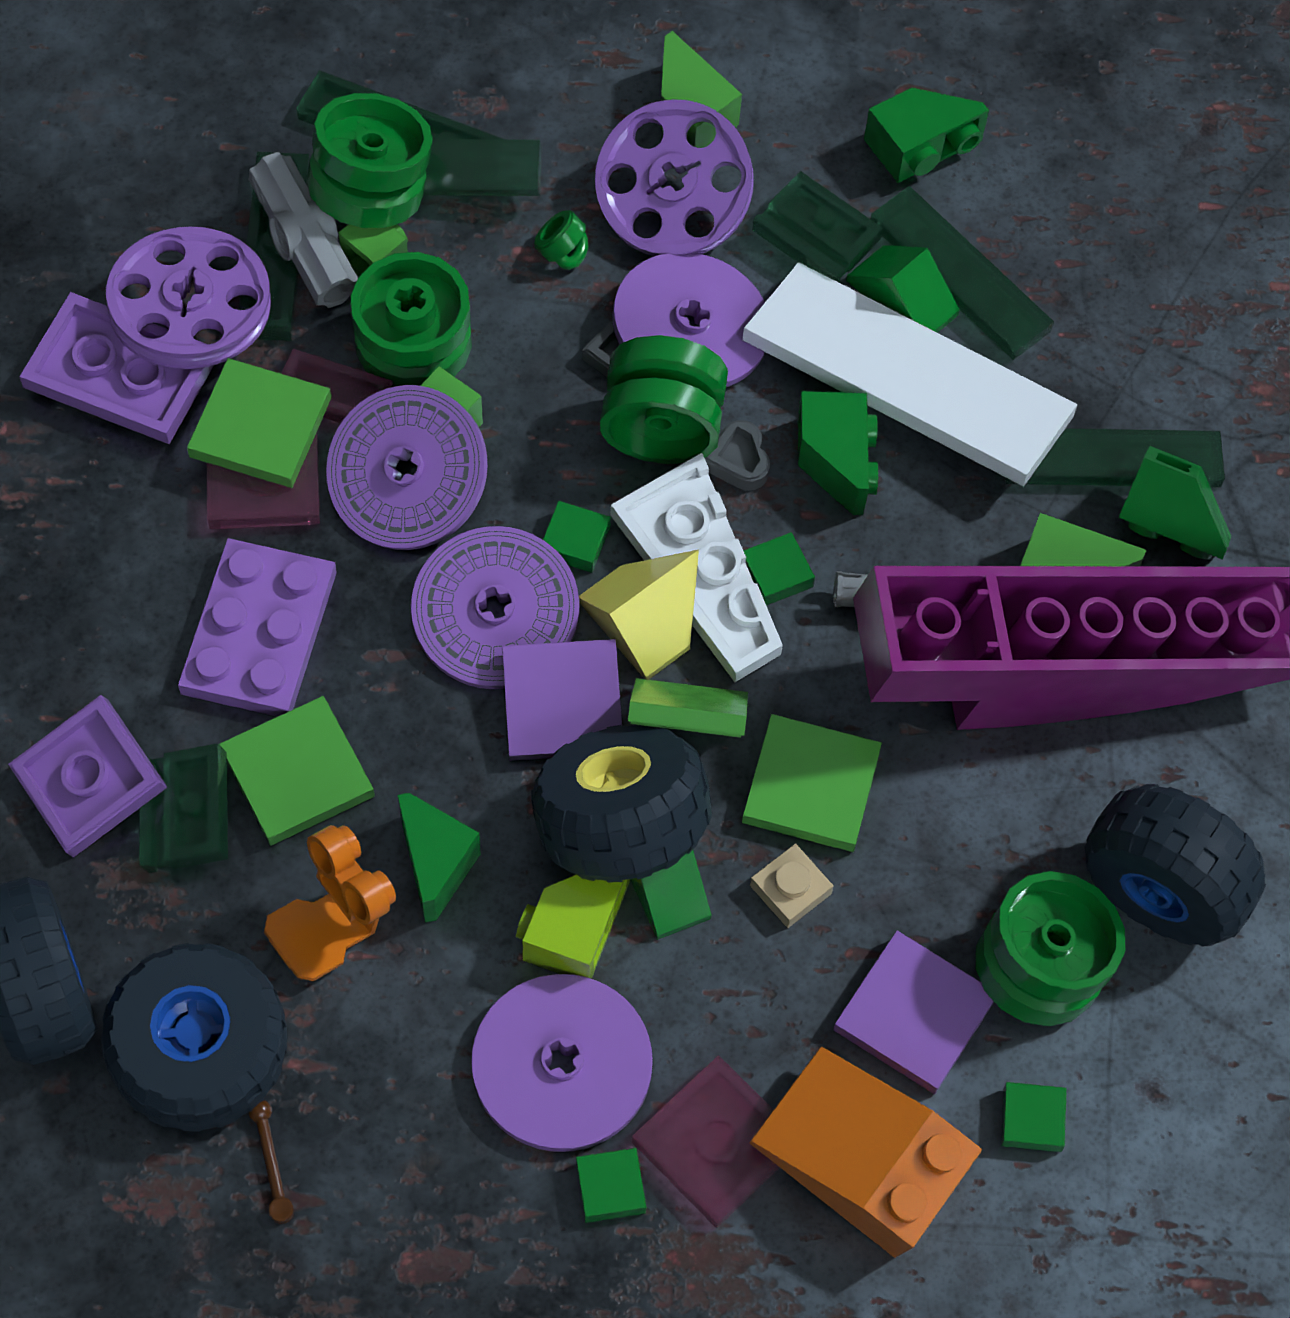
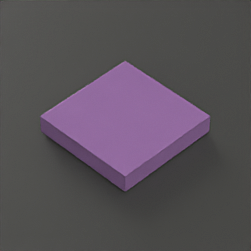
M616 639L502 646L509 761L552 758L556 750L566 743L569 744L577 740L581 735L591 731L596 732L607 729L606 727L622 726Z
M102 695L98 696L8 764L65 852L72 857L78 855L167 788L109 700Z
M897 930L835 1023L833 1031L935 1095L994 1001L984 991L980 981Z

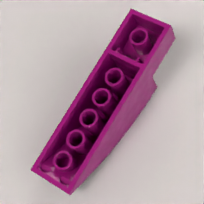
M874 566L853 597L871 702L952 701L957 730L1014 727L1126 714L1186 704L1290 680V567Z

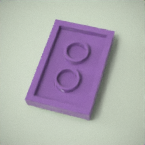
M70 292L21 373L20 379L25 389L170 444L214 365L203 368L180 369L161 366L139 357L129 350L117 337L110 322L108 306ZM152 323L144 326L139 333L143 337L156 339L165 335L169 329Z
M228 538L178 684L180 694L276 717L293 710L337 573L335 562Z

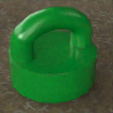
M571 210L561 211L551 217L541 227L535 238V249L547 261L556 262L563 269L571 270L577 268L584 261L588 250L585 224ZM575 247L573 254L568 257L567 254Z

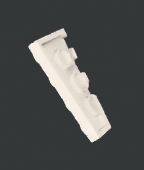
M700 453L611 504L610 515L643 560L699 549L692 626L733 681L737 682L780 656L783 645L757 583L753 582L745 563L746 556L739 539H735L726 517V508L719 492L715 491L708 474L709 468L703 453Z

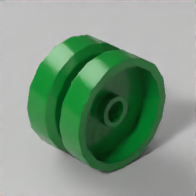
M353 93L333 99L320 109L314 124L313 153L309 161L307 176L310 197L324 213L339 222L360 228H386L405 222L418 211L423 198L426 182L425 171L429 163L433 142L429 124L411 106L399 99L377 93Z
M421 252L394 253L373 262L358 277L351 294L352 320L357 358L369 376L388 388L403 385L421 386L439 366L454 377L465 367L472 348L468 287L457 269L440 257Z
M654 335L636 337L621 343L612 352L607 376L608 393L604 396L600 419L601 434L608 444L617 450L647 462L680 464L685 463L700 453H703L704 458L708 457L718 447L722 418L720 408L724 405L728 368L721 357L709 348L684 338Z
M1048 871L1028 875L1009 889L997 911L986 925L976 945L975 969L984 991L999 1008L1024 1023L1054 1026L1072 1022L1090 1008L1101 989L1117 971L1125 954V928L1115 905L1098 887L1071 874Z

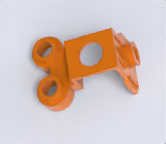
M329 825L307 839L310 857L318 869L316 877L329 894L315 902L296 899L267 915L264 934L288 968L300 979L315 981L343 965L346 950L375 934L379 918L387 914L390 910V905L396 901L394 887L383 872L379 870L373 873L363 871L355 861V859L361 856V847L355 834L345 825L338 828Z

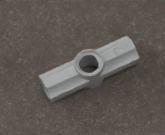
M277 152L262 157L257 165L249 169L248 180L269 217L270 233L278 253L285 261L292 259L316 305H325L327 308L344 303L351 296L358 277L338 243V232L334 218L321 211L310 197L309 189L291 156H284Z

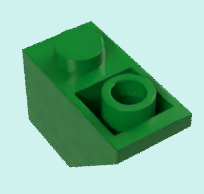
M911 87L869 108L864 141L895 181L899 183L913 175H925L934 169L939 162L957 153L961 155L966 154L977 147L983 139L989 109L983 102Z
M802 391L797 418L798 466L852 515H864L867 496L876 495L878 490V462H868V447H876L877 415L868 414L867 393Z
M1149 446L1119 518L1129 521L1128 527L1142 536L1157 539L1161 534L1180 542L1179 547L1194 557L1209 560L1211 556H1215L1223 560L1232 536L1202 467Z

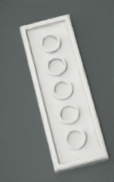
M799 262L744 328L743 341L841 392L867 393L868 406L1023 487L1070 423L1078 405Z

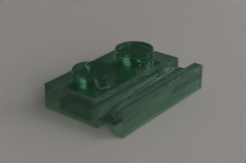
M802 171L768 203V208L761 215L757 214L753 219L752 231L796 262L837 282L840 281V278L846 272L849 273L881 240L883 227Z
M216 743L164 753L162 758L150 759L147 756L167 788L140 807L139 866L148 873L157 872V868L171 866L173 869L227 860V752Z

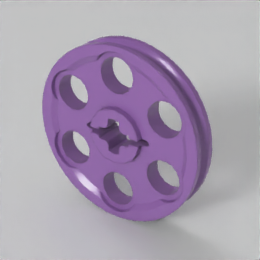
M676 99L648 104L626 116L612 130L601 148L595 173L597 199L612 229L629 246L652 257L666 253L672 255L704 254L722 244L743 221L751 202L754 186L753 167L749 152L741 135L732 123L722 114L706 105ZM704 121L712 124L716 129V136L710 145L704 148H696L687 142V133L693 124ZM648 122L660 125L664 130L663 139L660 144L651 149H644L636 144L635 134L639 127ZM723 166H733L741 173L740 184L731 192H719L712 185L714 173ZM622 167L634 170L637 175V181L631 191L618 194L609 189L608 181L613 171ZM672 168L678 174L686 171L688 173L682 178L684 187L676 192L672 186L661 187L667 182L665 172ZM648 211L657 213L662 218L660 231L651 238L637 236L634 233L633 224L639 214ZM696 211H706L714 217L712 231L707 236L701 238L689 235L685 229L687 218Z
M170 228L139 240L118 258L109 274L106 286L109 318L117 337L129 350L139 357L165 367L180 369L203 368L227 361V358L231 359L239 355L260 336L270 314L269 278L261 259L241 240L230 234L210 228ZM165 251H177L184 255L182 261L175 265H163L156 261L159 254ZM221 256L231 257L238 262L235 267L226 271H218L209 266L213 259ZM193 278L195 294L191 297V301H188L187 313L184 316L183 299L186 298L187 293H190L191 280ZM131 284L145 285L150 289L145 296L138 299H130L121 294V291ZM239 295L251 296L257 301L252 308L247 310L233 309L228 305L233 297ZM152 323H160L169 329L165 335L156 339L143 337L139 333L144 326ZM203 329H215L223 335L219 341L207 345L201 344L193 338L197 332Z

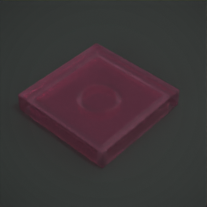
M318 430L293 488L207 463V521L209 529L320 524Z
M719 1055L632 1136V1143L716 1229L780 1168L749 1143L773 1109Z

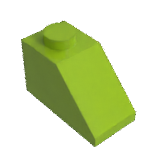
M574 875L544 888L537 907L527 904L517 928L516 938L523 940V961L558 974L578 975L592 979L630 879L623 880V882L608 883L606 880L591 881Z

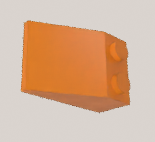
M822 1046L749 1142L894 1258L916 1245L983 1150L930 1108Z

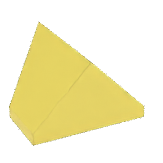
M699 549L621 565L579 595V603L610 639H616L617 648L644 679H651L690 650Z

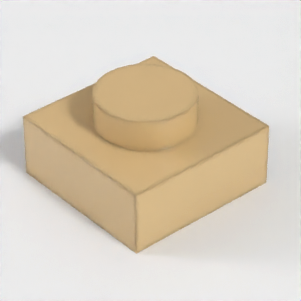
M796 843L751 877L750 883L751 888L787 928L829 897L834 887Z

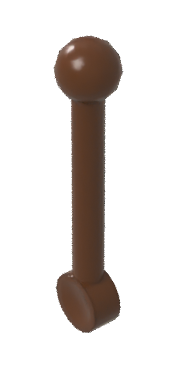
M263 1100L252 1111H249L248 1115L257 1124L273 1201L269 1206V1214L275 1223L285 1224L293 1218L294 1207L292 1202L285 1198L268 1121L272 1114V1107L269 1102Z

